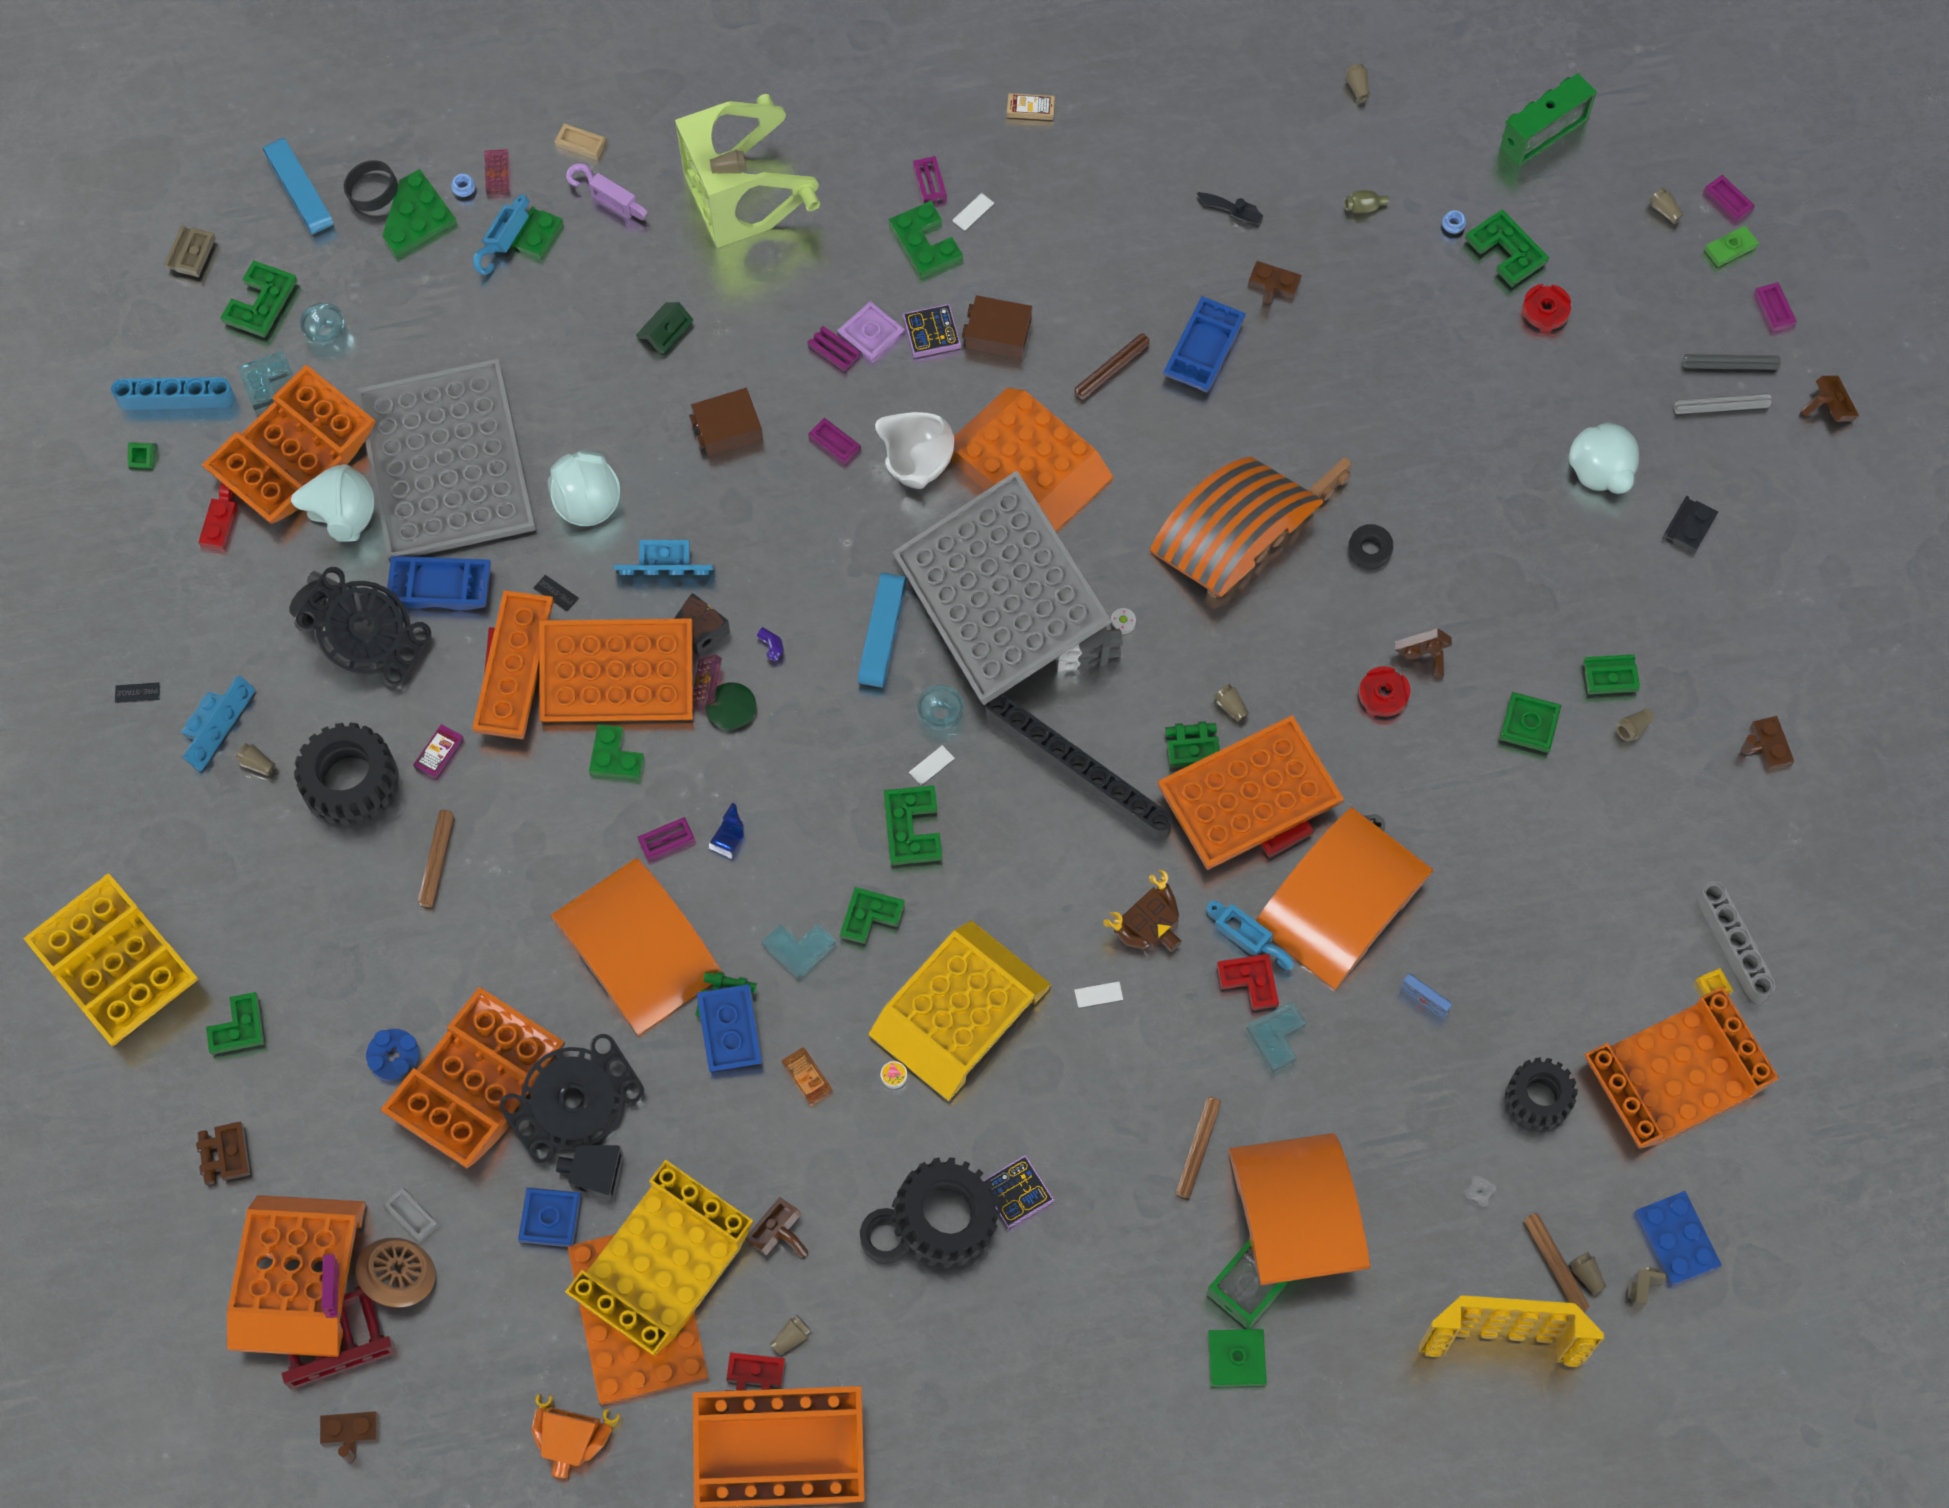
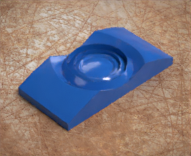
M1201 296L1163 371V375L1208 392L1218 377L1223 362L1237 338L1246 313Z
M391 556L387 588L400 599L405 608L418 610L428 607H444L457 611L484 608L487 603L491 560Z

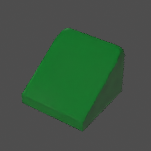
M128 442L127 467L153 468L157 443Z

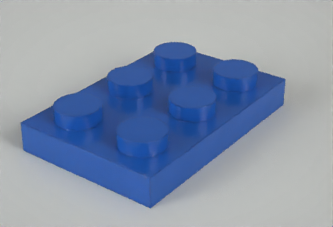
M750 984L697 993L709 1072L763 1063Z
M1686 1191L1637 1209L1634 1212L1663 1273L1667 1274L1666 1279L1670 1287L1722 1266Z

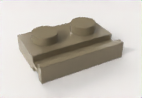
M181 225L164 263L166 269H174L179 273L199 277L216 239L214 233L192 227L189 229Z

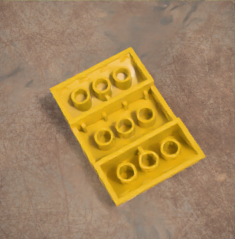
M109 873L23 938L112 1047L199 980Z

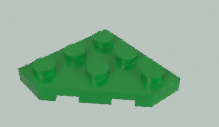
M420 169L399 180L397 193L393 199L383 231V240L395 257L457 224L452 212Z

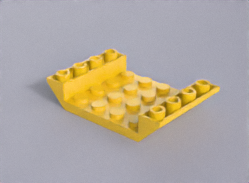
M971 920L955 929L886 1004L868 1036L949 1102L966 1083V1075L1029 1004L1033 1003L1035 1005L1052 984Z
M666 1159L649 1180L651 1188L587 1272L581 1270L565 1291L568 1296L653 1356L676 1337L739 1252L753 1224L751 1218Z
M1461 1295L1432 1321L1418 1346V1352H1425V1355L1429 1357H1440L1442 1353L1446 1354L1456 1336L1469 1337L1470 1334H1481V1337L1485 1339L1509 1336V1340L1512 1341L1536 1338V1341L1540 1343H1551L1555 1339L1556 1362H1564V1365L1568 1367H1579L1581 1363L1587 1361L1604 1340V1333L1576 1303Z

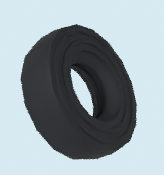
M1376 524L1360 526L1352 533L1349 540V553L1352 559L1358 565L1365 568H1377L1384 565L1390 559L1393 552V539L1390 533L1385 528ZM1366 539H1375L1380 544V550L1377 553L1369 554L1362 549L1361 544Z

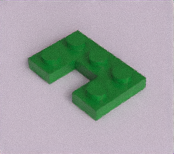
M931 201L889 219L891 229L920 278L963 260V254L953 237L932 246L925 237L924 231L942 224V219Z
M1503 209L1470 230L1465 236V239L1480 255L1498 242L1503 246L1511 257L1499 264L1496 271L1511 287L1548 263L1549 256Z
M253 260L242 280L245 285L261 290L253 306L231 298L220 318L222 323L265 338L298 280L294 274Z
M935 785L884 790L891 865L942 861L940 833L914 835L912 815L937 813Z

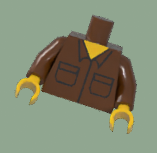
M1158 869L1161 875L1159 881H1156L1154 875L1150 874L1149 881L1158 886L1157 890L1154 887L1150 889L1122 916L1118 912H1109L1113 916L1114 922L1112 924L1109 919H1104L1103 924L1107 928H1114V933L1126 946L1153 951L1162 943L1170 952H1173L1182 942L1173 933L1178 927L1179 911L1175 896L1169 884H1167L1168 875L1165 871Z

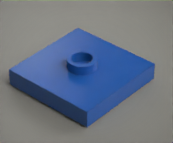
M527 1187L518 1236L519 1243L561 1247L573 1246L581 1193Z

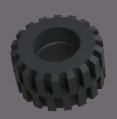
M1541 1057L1535 1058L1533 1062L1529 1059L1524 1062L1523 1066H1519L1512 1075L1505 1093L1507 1094L1505 1099L1506 1105H1510L1509 1113L1511 1116L1517 1115L1515 1121L1519 1124L1522 1121L1525 1122V1128L1527 1129L1536 1126V1131H1542L1544 1127L1548 1131L1552 1130L1555 1125L1560 1126L1572 1111L1576 1103L1575 1098L1578 1095V1089L1574 1088L1576 1085L1575 1078H1569L1570 1070L1567 1068L1564 1071L1561 1068L1562 1063L1557 1062L1555 1065L1550 1058H1546L1545 1062H1542ZM1533 1083H1541L1548 1086L1553 1091L1556 1102L1548 1106L1535 1103L1527 1093V1086Z

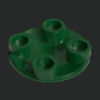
M728 682L714 688L707 697L706 713L720 730L725 731L742 727L755 717V696L748 687L740 683Z

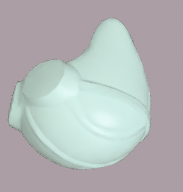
M580 450L577 453L562 456L552 465L550 469L551 476L548 478V488L553 506L563 519L575 525L591 526L606 520L614 512L620 499V484L615 472L607 463L603 454L591 450Z
M346 464L336 465L325 470L298 489L291 497V502L296 508L307 511V516L310 520L327 523V530L330 536L335 538L336 541L341 542L359 540L360 533L367 527L374 510L373 491L368 481L357 470Z

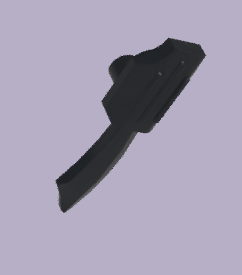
M1197 193L1203 205L1228 211L1232 217L1243 222L1259 226L1263 219V214L1258 211L1257 207L1245 202L1242 198L1237 199L1234 204L1213 194Z

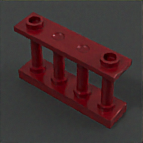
M360 1285L355 1287L353 1292L344 1294L340 1317L344 1348L339 1353V1357L317 1356L314 1362L305 1365L301 1363L299 1355L287 1354L290 1367H288V1371L281 1374L284 1384L289 1389L396 1353L393 1340L389 1336L381 1335L372 1300L364 1293ZM361 1303L370 1334L369 1343L361 1346L354 1343L345 1308Z

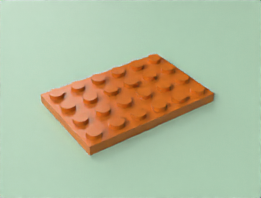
M692 618L539 620L540 722L693 720Z
M1293 715L1157 782V786L1207 870L1342 804L1344 798Z
M615 1234L567 1246L574 1279L581 1270L584 1272L589 1270ZM579 1303L601 1407L709 1380L695 1312H693L676 1337L653 1356Z

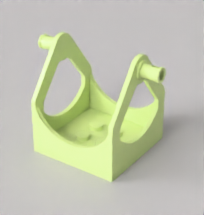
M769 94L758 97L757 104L729 101L675 120L683 173L717 248L773 228L803 202L807 211H814L821 205L815 194L819 187L815 177L767 172L759 174L743 172L712 174L710 159L725 154H717L712 144V131L718 117L728 114L758 118L759 125L730 150H743L744 154H746L786 118L784 109L780 106H774ZM760 185L791 189L792 195L760 222L750 224L738 219L735 215L738 201L750 188Z

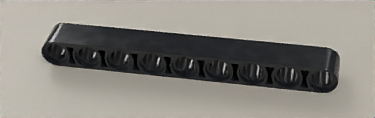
M1000 694L986 704L987 719L1151 838L1163 840L1169 836L1172 817L1168 811L1006 695ZM998 705L1003 707V709L995 711L992 707ZM1021 720L1023 723L1021 725H1014L1011 722ZM1040 734L1043 738L1035 740L1031 736ZM1057 748L1064 752L1062 754H1054L1052 750ZM1075 763H1080L1084 767L1081 769L1073 768L1072 765ZM1094 778H1102L1104 782L1097 784L1092 780ZM1121 792L1125 796L1123 798H1116L1113 794ZM1135 807H1142L1145 809V812L1137 813L1133 809ZM1163 822L1166 826L1158 828L1154 823Z

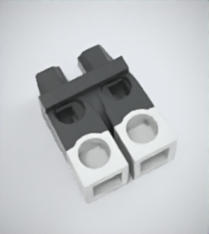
M1105 626L1056 658L1057 671L1092 667L1098 663L1100 667L1108 666L1109 658L1121 657L1120 646L1123 644L1121 630H1107Z

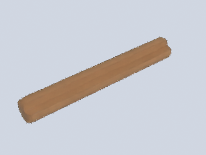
M440 810L438 813L418 903L422 907L429 908L433 906L453 820V814L449 810Z
M1208 1097L1176 1191V1195L1188 1199L1191 1196L1221 1101L1217 1098Z
M1535 1213L1525 1219V1224L1568 1301L1576 1303L1583 1312L1587 1311L1590 1305L1539 1214Z

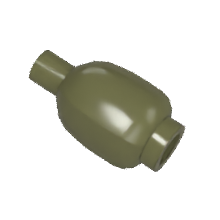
M1360 190L1353 192L1350 196H1346L1344 204L1347 211L1351 210L1352 213L1362 214L1373 212L1379 206L1388 205L1389 198L1388 196H1378L1374 191Z

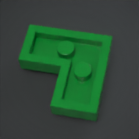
M598 724L589 773L590 775L640 781L644 753L620 751L624 733L623 727Z
M855 887L840 931V938L865 944L872 921L898 927L905 906V900Z
M256 992L229 997L232 1022L206 1027L208 1048L211 1055L264 1044L259 999Z

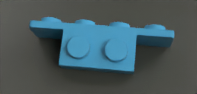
M639 540V565H613V570H619V575H634V570H644V575H659V570H669V575H684V570H694V575H709V570H715V565H690V540Z
M236 676L224 695L208 691L181 731L186 738L193 740L184 753L183 759L195 770L202 771L255 693V688L243 677Z

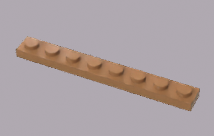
M1344 457L1308 491L1326 501L1333 494L1336 486L1339 484L1343 485L1348 481L1351 476L1352 462ZM1283 531L1254 558V562L1259 563L1266 556V551L1270 547L1278 546L1284 538L1283 535L1287 532ZM1210 590L1207 591L1214 599L1218 596Z

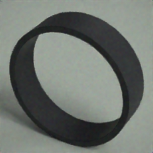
M369 160L358 164L347 174L344 181V192L351 204L356 209L365 212L376 211L388 205L395 197L398 189V181L391 168L386 163L378 160ZM371 171H385L390 174L389 186L379 197L370 201H357L351 197L353 185L364 174Z

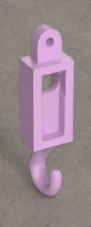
M577 163L567 170L566 178L575 187L579 186V182L573 179L574 173L578 171L585 172L589 181L591 197L625 218L629 219L633 215L640 220H644L647 217L648 212L641 205L637 204L634 194L599 173L594 176L588 165Z

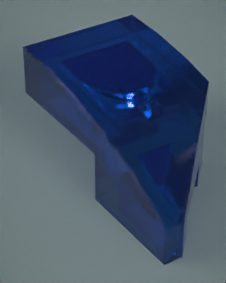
M732 803L722 817L721 826L709 843V849L731 859L744 840V825L742 820L740 821L736 804Z

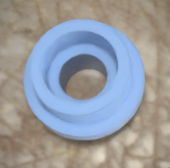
M458 174L454 177L451 188L455 195L466 197L474 192L475 182L467 174Z
M1453 210L1443 217L1442 226L1447 232L1457 234L1465 229L1466 219L1460 211Z

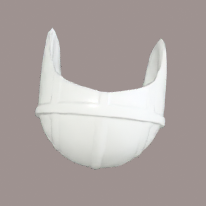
M911 412L881 417L876 421V431L885 442L887 449L886 467L892 476L904 485L914 489H922L928 482L936 479L948 466L954 450V435L950 425L942 417L931 413Z

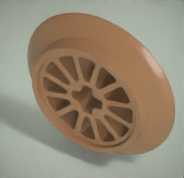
M384 1238L371 1243L362 1251L356 1263V1277L361 1289L372 1300L385 1306L406 1307L420 1302L430 1293L435 1282V1267L427 1252L416 1243L402 1238ZM396 1252H401V1256L397 1257ZM404 1255L410 1256L409 1258H407V1259H405V1260L403 1259V1258H404ZM395 1266L397 1270L402 1269L401 1273L398 1274L396 1270L391 1271L392 1267ZM386 1280L390 1281L388 1285L383 1282ZM396 1283L397 1287H392V1284Z

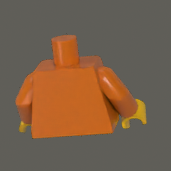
M538 1394L535 1399L539 1408L535 1410L531 1431L537 1448L541 1450V1457L554 1460L551 1475L558 1478H567L570 1464L580 1466L584 1461L591 1460L604 1447L612 1427L617 1426L619 1423L620 1414L618 1412L614 1420H608L606 1417L610 1409H605L603 1412V1423H600V1418L554 1408V1400L551 1394L549 1395V1401L541 1404L542 1395Z

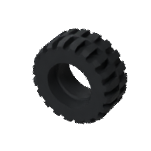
M350 722L349 726H344L343 723H336L335 727L331 729L326 726L321 729L322 733L319 735L314 733L308 738L310 743L308 745L303 744L299 750L302 756L296 757L295 766L297 769L294 771V778L306 805L310 810H313L316 816L321 819L325 817L327 822L336 824L337 820H340L342 825H350L351 821L354 820L359 824L365 822L364 818L369 815L371 818L378 815L377 810L380 807L382 809L386 808L389 804L387 798H392L395 794L396 789L394 785L398 783V775L396 773V762L391 751L378 733H373V730L367 726H363L360 729L358 723ZM360 758L369 763V769L365 778L355 787L346 790H333L324 785V778L329 768L342 759Z

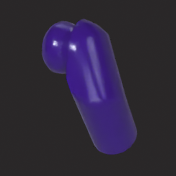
M762 627L757 634V638L768 644L769 651L766 653L767 657L773 661H778L780 655L784 653L782 639Z

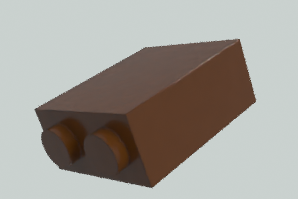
M976 295L974 304H969L967 318H970L969 324H964L962 338L966 340V349L1022 359L1032 321V306Z
M747 387L691 404L693 414L689 415L692 428L698 429L699 434L696 435L700 449L705 448L707 457L763 440L762 427Z

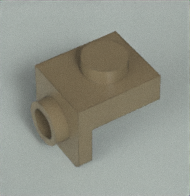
M1644 1267L1643 1270L1639 1269L1634 1275V1282H1630L1628 1288V1298L1632 1299L1631 1308L1643 1309L1648 1301L1649 1284L1662 1285L1666 1281L1667 1274L1659 1273L1660 1270L1653 1267Z

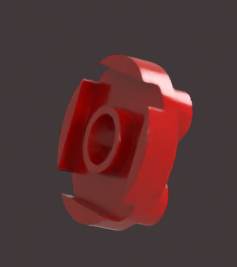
M1538 284L1526 293L1522 313L1530 324L1543 332H1550L1552 329L1559 328L1567 322L1571 312V299L1569 294L1557 285L1552 284L1550 287ZM1542 304H1551V310L1543 309Z
M1387 666L1371 669L1359 686L1360 701L1366 708V711L1373 716L1388 717L1402 712L1406 707L1411 692L1408 679L1403 674L1401 676L1398 672H1395L1394 668ZM1381 687H1385L1386 690H1391V693L1388 696H1383L1379 694Z

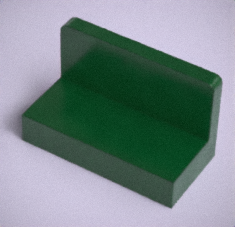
M666 302L636 336L639 339H648L659 353H664L694 319L680 302Z

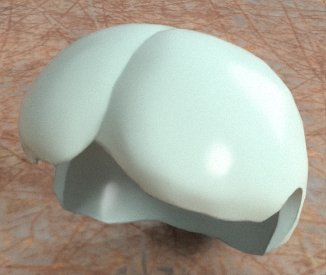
M1603 423L1596 427L1586 428L1575 438L1569 452V463L1576 471L1579 481L1587 488L1596 491L1609 490L1615 494H1622L1629 491L1634 484V474L1639 463L1638 444L1632 433L1625 427L1615 423Z

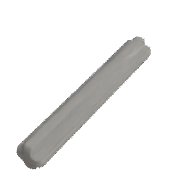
M1769 393L1679 399L1674 403V410L1676 414L1768 408L1771 405V395Z

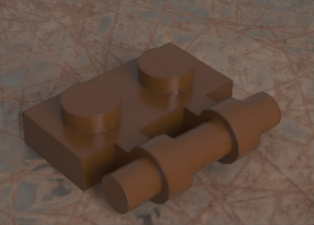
M241 1121L214 1127V1138L209 1139L208 1131L206 1130L197 1133L198 1142L196 1143V1148L201 1157L199 1169L200 1175L204 1178L205 1185L214 1184V1174L219 1171L223 1181L250 1175L244 1126ZM217 1148L219 1160L212 1162L211 1151Z

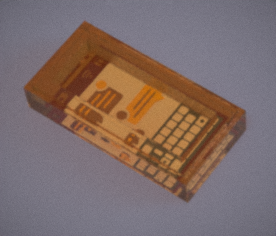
M804 1047L781 1061L810 1106L833 1092L831 1086Z

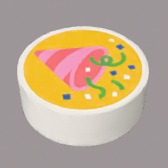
M891 1061L882 1067L881 1081L884 1086L889 1089H899L905 1085L907 1070L902 1063Z

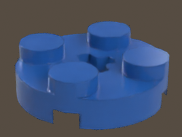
M401 1029L381 1030L375 1034L369 1043L366 1051V1060L368 1067L378 1079L395 1083L407 1077L413 1068L417 1070L421 1060V1051L415 1038L408 1032ZM392 1050H397L400 1057L394 1058V1061H389L390 1059L387 1054Z

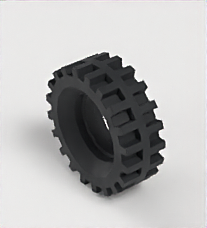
M940 1157L934 1158L930 1164L923 1162L919 1164L915 1171L912 1170L898 1189L892 1203L894 1212L891 1215V1222H896L897 1225L894 1233L896 1237L902 1236L905 1242L902 1247L905 1250L911 1247L916 1252L914 1258L918 1261L923 1256L929 1259L928 1265L933 1267L937 1262L943 1263V1268H950L953 1263H958L961 1266L968 1259H974L984 1249L998 1226L996 1221L1000 1217V1210H996V1204L999 1201L998 1195L992 1196L990 1190L993 1184L991 1181L987 1183L982 1181L980 1177L983 1175V1172L980 1169L976 1173L968 1169L970 1166L969 1162L964 1161L962 1166L955 1164V1158L949 1157L946 1162H941ZM938 1188H947L961 1194L969 1204L971 1211L970 1222L967 1227L960 1232L952 1234L940 1232L932 1227L923 1213V1200L929 1192Z

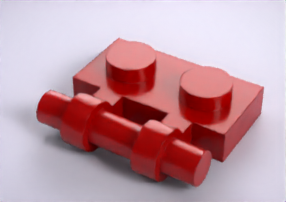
M730 1352L726 1381L737 1383L736 1391L745 1390L746 1384L762 1386L761 1390H769L771 1387L782 1388L785 1358Z

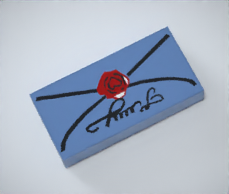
M1408 973L1400 989L1444 1020L1451 1009L1452 1003Z

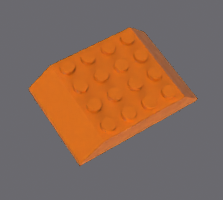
M1006 388L954 436V450L950 460L985 491L1015 471H1018L1056 532L1113 480V475L1097 450L1025 390Z
M862 1386L693 1392L694 1508H750L865 1502Z

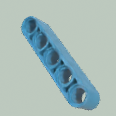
M283 137L263 146V151L310 233L314 235L333 226L334 223L328 210L286 139Z
M222 377L118 379L111 386V393L120 408L125 410L228 408L235 401V394L229 381Z
M884 572L880 574L861 659L858 684L881 688L885 685L905 593L906 576Z

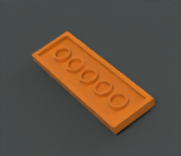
M503 591L472 727L474 733L524 739L540 668L539 620H550L554 604L553 597Z

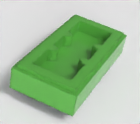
M1745 225L1707 244L1704 250L1715 265L1719 267L1757 248L1759 242Z

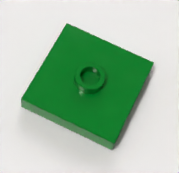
M1512 692L1499 740L1549 753L1562 705Z
M1264 1329L1208 1330L1211 1387L1267 1385Z

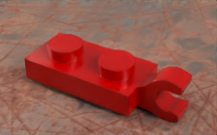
M222 483L219 488V499L211 498L198 541L201 547L225 550L237 505L235 502H231L234 493Z

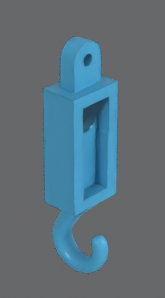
M524 194L516 197L512 205H504L482 239L481 242L485 247L479 249L473 256V266L480 275L490 274L495 267L494 263L491 262L484 269L481 265L482 257L489 253L507 252L529 217L525 210L530 201Z
M1218 901L1208 903L1207 914L1216 921V930L1251 956H1258L1265 952L1277 957L1275 963L1281 968L1289 971L1294 968L1292 957L1285 950L1271 944L1273 933L1233 904L1227 908ZM1232 917L1242 923L1241 927L1237 930L1227 925Z

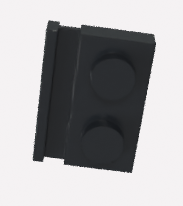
M1686 495L1662 538H1668L1674 544L1695 554L1717 517L1718 511L1697 500L1694 502Z

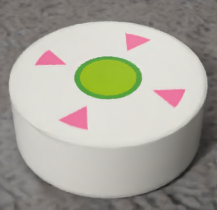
M1120 608L1111 615V620L1113 621L1110 623L1111 628L1120 629L1121 634H1128L1135 628L1136 617L1131 610Z

